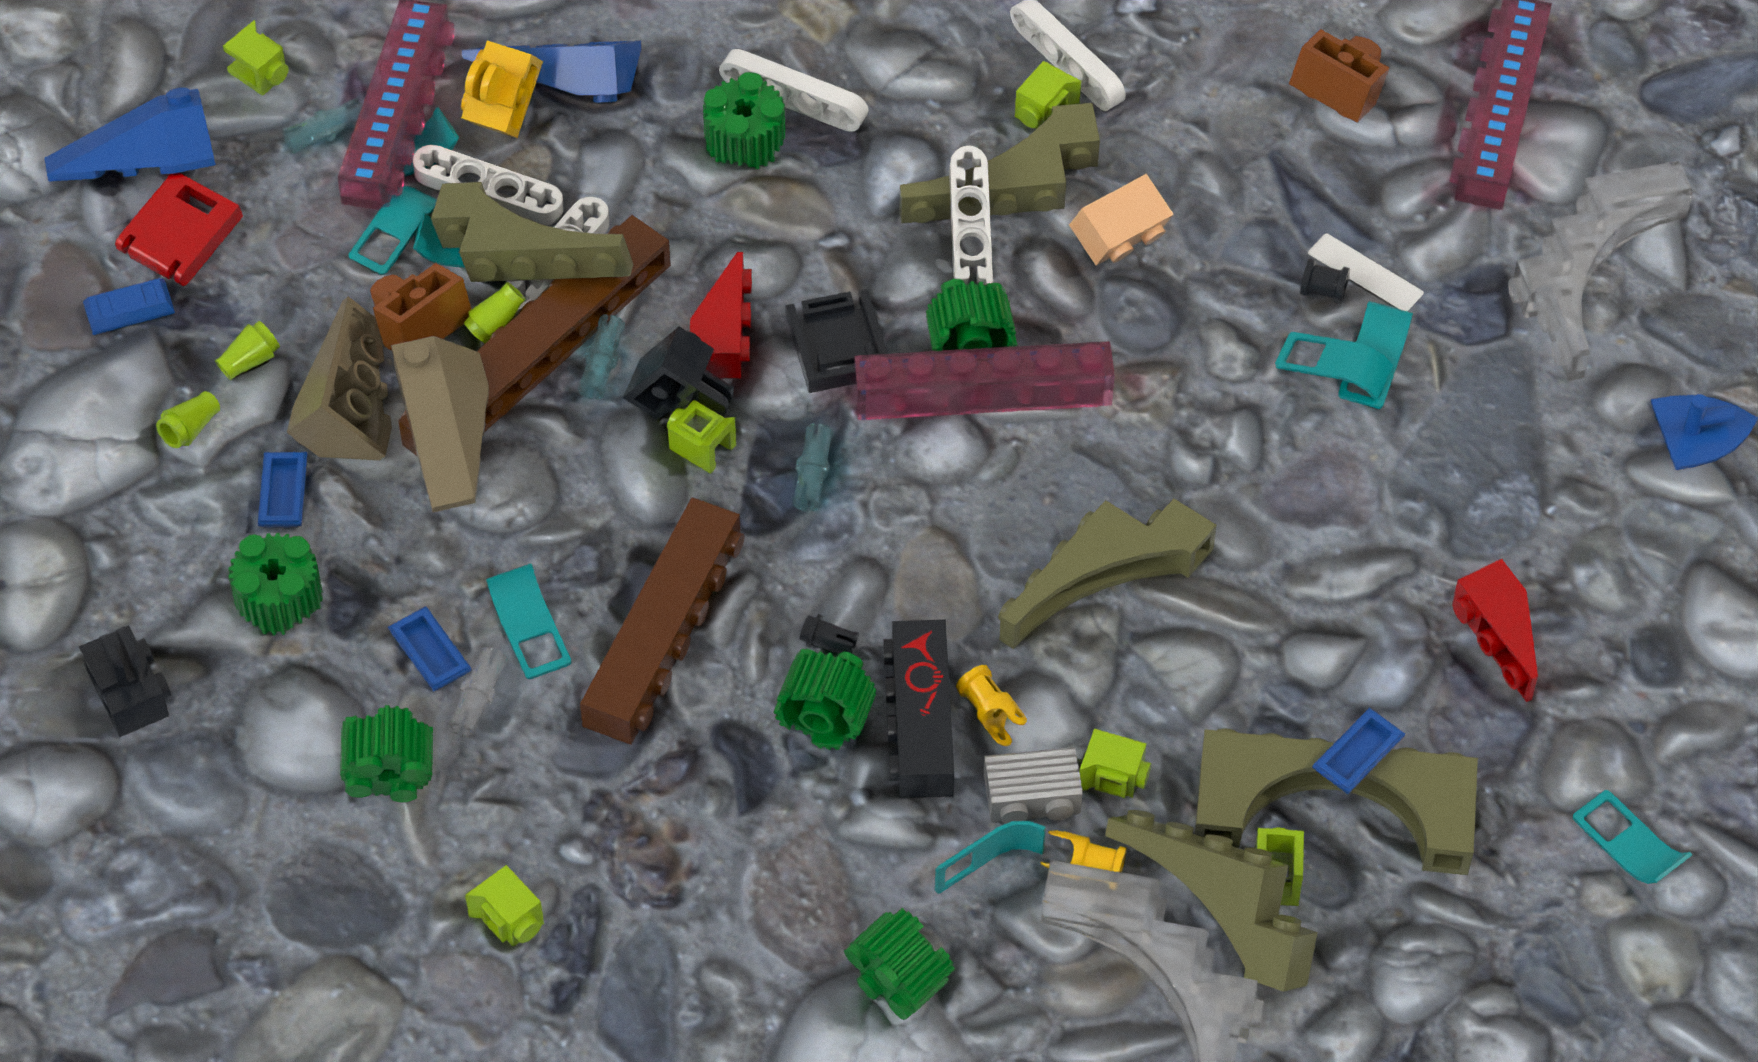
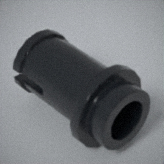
M818 614L816 617L808 615L803 624L799 640L806 642V647L810 649L815 645L836 654L841 652L853 654L851 649L856 647L859 632H853L824 621L821 614Z

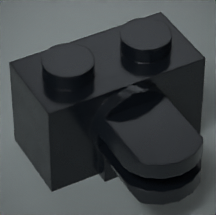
M679 326L640 358L623 399L657 420L669 411L674 412L677 408L682 409L686 405L689 406L693 400L724 417L729 403L734 396V387L706 370L714 348L701 341L700 337L696 334L686 331Z
M129 625L79 646L86 672L119 738L169 717L165 699L172 695L162 672L153 674L149 666L154 663L150 648L144 638L136 640Z

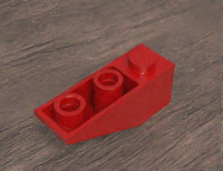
M737 252L690 318V332L700 337L701 341L714 348L706 370L719 378H741L742 362H750V336H742L743 328H751V302H744V294H752V269H744L743 252Z
M1499 559L1457 580L1452 607L1459 621L1463 624L1467 623L1477 636L1478 644L1483 653L1488 657L1492 656L1502 669L1503 677L1508 686L1513 690L1517 689L1524 700L1528 702L1533 698L1538 671L1527 591L1503 559Z

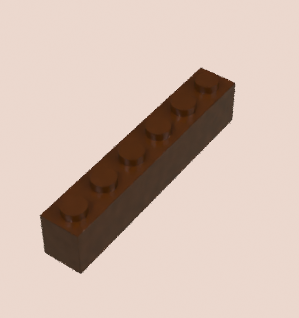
M691 497L580 702L582 727L632 745L639 730L645 731L653 716L654 707L652 705L658 695L663 696L667 692L672 679L671 669L676 660L682 661L686 656L690 646L691 637L689 635L695 625L701 626L704 622L709 608V597L713 591H720L726 578L727 563L731 557L737 558L742 549L745 535L740 532V514Z

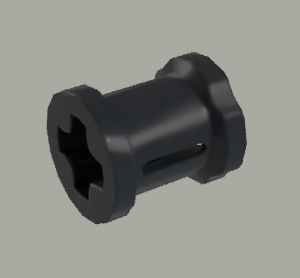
M1309 258L1304 270L1300 294L1307 296L1309 293L1327 296L1334 298L1335 303L1342 304L1348 286L1350 268L1343 267L1341 270L1325 267L1318 265L1315 259Z

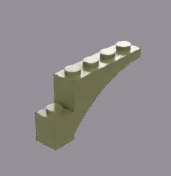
M1093 103L1052 106V115L1033 133L1006 152L987 161L990 215H1009L1031 211L1046 212L1065 208L1066 178L1064 170H1079L1098 166L1100 138ZM979 166L965 170L966 181L964 186L972 185L974 168ZM949 176L900 185L899 211L901 224L951 219ZM964 197L958 203L959 210L967 216L977 215L982 210L981 203L974 197Z
M482 182L445 183L441 186L431 220L442 248H460L459 253L471 282L624 277L631 275L633 261L623 234L575 232L539 224L502 207L486 195Z
M1174 498L1163 511L1157 509L1150 516L1146 525L1105 500L1095 512L1089 511L1084 515L1077 527V532L1069 541L1064 539L1057 545L1051 556V561L1044 569L1038 568L1030 575L1025 584V590L1016 599L1012 597L1003 605L998 615V620H1000L999 640L1014 649L1036 627L1058 611L1108 587L1137 579L1181 573L1189 578L1214 549L1217 525Z
M1128 810L1127 815L1108 818L1105 836L1131 846L1158 862L1180 879L1202 901L1223 928L1245 967L1244 978L1283 992L1307 986L1318 932L1301 927L1302 921L1298 918L1279 915L1288 869L1287 864L1272 860V853L1263 849L1245 848L1241 850L1232 847L1233 841L1223 836L1206 835L1204 838L1193 834V827L1186 824L1167 822L1165 825L1155 822V815L1146 811Z

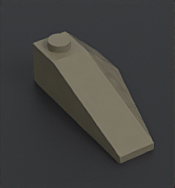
M349 296L342 301L298 394L291 413L287 433L318 457L380 461L386 456L392 430L391 416L384 414L383 399L388 396V388L386 383L381 382L379 365L384 362L382 338L376 318Z
M435 336L391 345L396 377L432 513L476 503L481 463L480 452L482 436H484L486 404L489 399V385L480 353Z

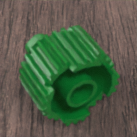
M751 72L743 73L736 81L733 78H730L728 83L722 81V86L716 85L714 89L708 90L704 97L703 121L706 150L709 151L710 157H715V162L717 163L720 161L726 163V160H730V164L738 162V166H742L743 163H746L748 167H755L757 170L760 169V165L768 166V161L774 162L775 151L779 152L780 146H783L786 132L785 103H783V97L780 96V92L778 90L774 91L773 85L767 86V82H763L759 74Z
M958 278L951 279L941 285V293L937 294V298L931 299L932 304H928V310H926L931 346L938 360H943L944 364L945 361L956 360L955 370H951L952 373L960 372V375H964L968 372L969 375H973L974 372L980 371L979 367H981V364L987 365V358L1000 357V361L1012 357L1011 353H1015V347H1017L1016 331L1005 288L1000 283L983 285L981 281L978 284H974V281H971L966 285L963 280ZM966 359H977L976 369L966 370Z
M267 533L266 537L262 538L260 535L253 534L240 541V551H236L234 553L235 558L230 561L231 566L228 568V578L235 607L239 610V615L245 617L247 623L252 621L253 626H258L265 635L268 631L272 632V636H275L277 632L285 635L287 630L294 627L295 622L302 624V618L309 619L310 613L312 614L316 610L321 609L320 602L323 601V589L315 554H312L310 544L302 536L290 537L289 534H285L284 537H281L280 533H276L275 536Z
M801 649L790 666L776 701L778 702L773 713L776 714L775 719L780 721V726L790 730L791 726L794 725L795 730L803 731L804 735H811V743L817 745L818 748L826 747L827 750H831V748L839 750L844 740L850 742V739L854 740L856 736L860 735L876 696L875 684L870 681V676L865 675L866 671L861 670L863 661L852 653L841 652L837 657H833L831 653L824 655L823 652L816 653L810 649Z
M385 705L384 708H378V714H375L374 717L366 715L365 719L358 718L357 715L346 717L341 727L340 776L345 784V792L355 798L367 797L374 793L375 796L380 794L384 796L390 795L393 801L400 803L415 800L417 798V789H423V786H427L428 781H431L433 727L428 726L426 723L424 724L422 721L417 722L416 718L412 719L413 713L409 711V708L400 709L399 706L390 708L389 705Z
M901 908L894 915L891 912L883 913L844 950L847 959L860 970L861 976L857 978L859 987L873 1000H876L879 996L884 997L891 1010L902 1020L908 1019L946 985L949 980L947 977L955 970L953 961L949 959L950 955L942 947L934 951L930 942L919 932L924 927L923 924L919 922L916 916L913 917L909 911L906 912L904 908Z

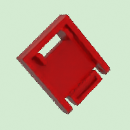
M181 173L170 174L116 239L115 247L124 254L128 253L134 261L169 280L174 275L176 283L186 286L242 219L243 214L240 206ZM190 196L213 209L209 214H206L189 204Z

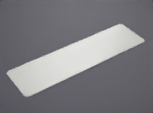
M1327 233L1308 251L1309 255L1330 268L1341 270L1343 267L1350 268V280L1398 309L1408 311L1424 294L1416 286Z

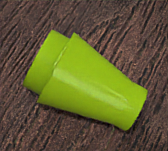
M507 282L496 293L468 311L469 317L464 324L476 338L486 344L499 327L506 326L511 322L526 298L516 287Z
M258 321L253 326L247 324L226 351L215 360V363L229 380H232L237 375L274 358V352L280 348V345L274 335L261 321Z
M203 391L190 400L164 410L161 413V419L156 423L157 431L164 442L172 448L177 449L181 446H189L212 417L220 412V404L213 394Z

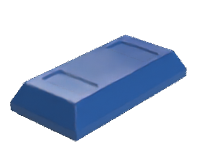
M161 278L90 296L83 300L93 335L175 313L165 279Z
M264 452L258 513L259 527L298 528L302 526L307 452Z
M427 606L388 626L391 634L433 692L472 671L470 665Z
M1369 707L1312 765V768L1346 794H1349L1405 737V733Z

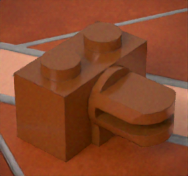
M1320 29L1302 46L1289 85L1302 91L1306 96L1334 109L1341 116L1350 118L1358 123L1376 105L1390 67L1379 62L1381 49L1372 40L1360 36H1355L1350 40L1346 38L1340 40Z
M437 263L418 276L412 274L405 280L395 274L384 276L377 280L370 289L374 302L373 311L383 345L391 351V345L431 336L444 339L464 324L469 317L468 311L471 310L463 278Z

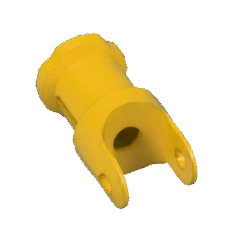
M976 666L958 680L956 684L957 692L961 697L969 699L978 711L977 719L998 744L1008 747L1011 745L1012 739L1004 729L1007 717L1017 725H1025L1027 718L1008 692H1002L995 684L988 666Z
M1048 831V834L1071 840L1074 846L1073 857L1067 867L1043 861L1040 862L1041 865L1055 872L1078 878L1082 874L1105 879L1109 881L1110 886L1118 887L1125 864L1127 847L1120 846L1118 849H1112L1090 843L1089 837L1066 831Z

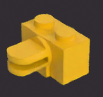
M487 40L485 48L478 52L467 73L465 93L461 101V110L463 111L461 118L474 125L518 138L543 61L532 54Z

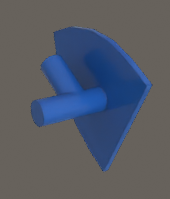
M1702 394L1667 396L1650 400L1675 470L1712 463L1730 454L1748 438L1758 420V417L1736 405L1716 398L1706 397Z

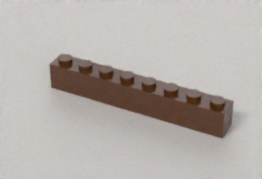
M631 215L621 225H615L607 233L623 234L633 261L630 276L554 279L548 289L536 300L527 302L511 322L506 326L499 327L492 334L490 340L477 351L480 353L489 385L484 432L671 266L670 245L667 238L634 215ZM404 411L398 420L402 446L417 456L406 411Z

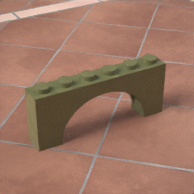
M1227 728L1218 730L1205 729L1201 752L1194 834L1204 838L1206 835L1223 836L1233 841L1232 847L1239 849L1242 835L1249 822L1261 809L1273 801L1289 794L1307 790L1327 789L1342 791L1312 768V765L1334 743L1321 738L1303 740L1284 738L1274 733L1256 735L1238 733ZM1408 747L1392 749L1350 793L1363 796L1382 805L1406 825L1419 848L1422 871L1468 875L1474 853L1478 758L1465 757L1455 752L1444 754L1419 752Z

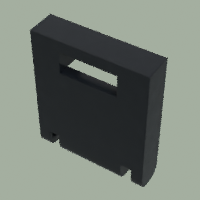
M867 289L858 291V300L861 307L859 309H854V302L850 291L801 301L803 320H799L794 304L785 305L787 322L808 393L891 377V374H881V364H891ZM863 361H865V363H860V364H855V365H850V366H845V367H840V368H835V369L827 370L828 368H833V367H838V366H843V365H848V364H853V363H858V362H863ZM870 365V375L860 376V366Z

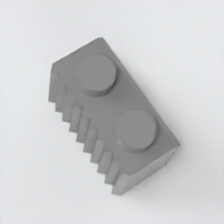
M1075 747L984 756L983 775L991 822L1002 821L1006 824L1011 821H1026L1028 818H1042L1044 816L1051 820H1064L1073 814L1081 813L1082 787Z

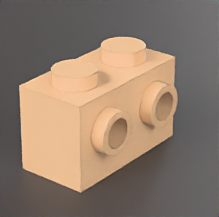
M1145 174L1083 207L1069 226L1097 266L1109 258L1113 263L1120 261L1134 250L1133 245L1141 241L1145 245H1149L1166 233L1163 227L1174 214L1148 175Z

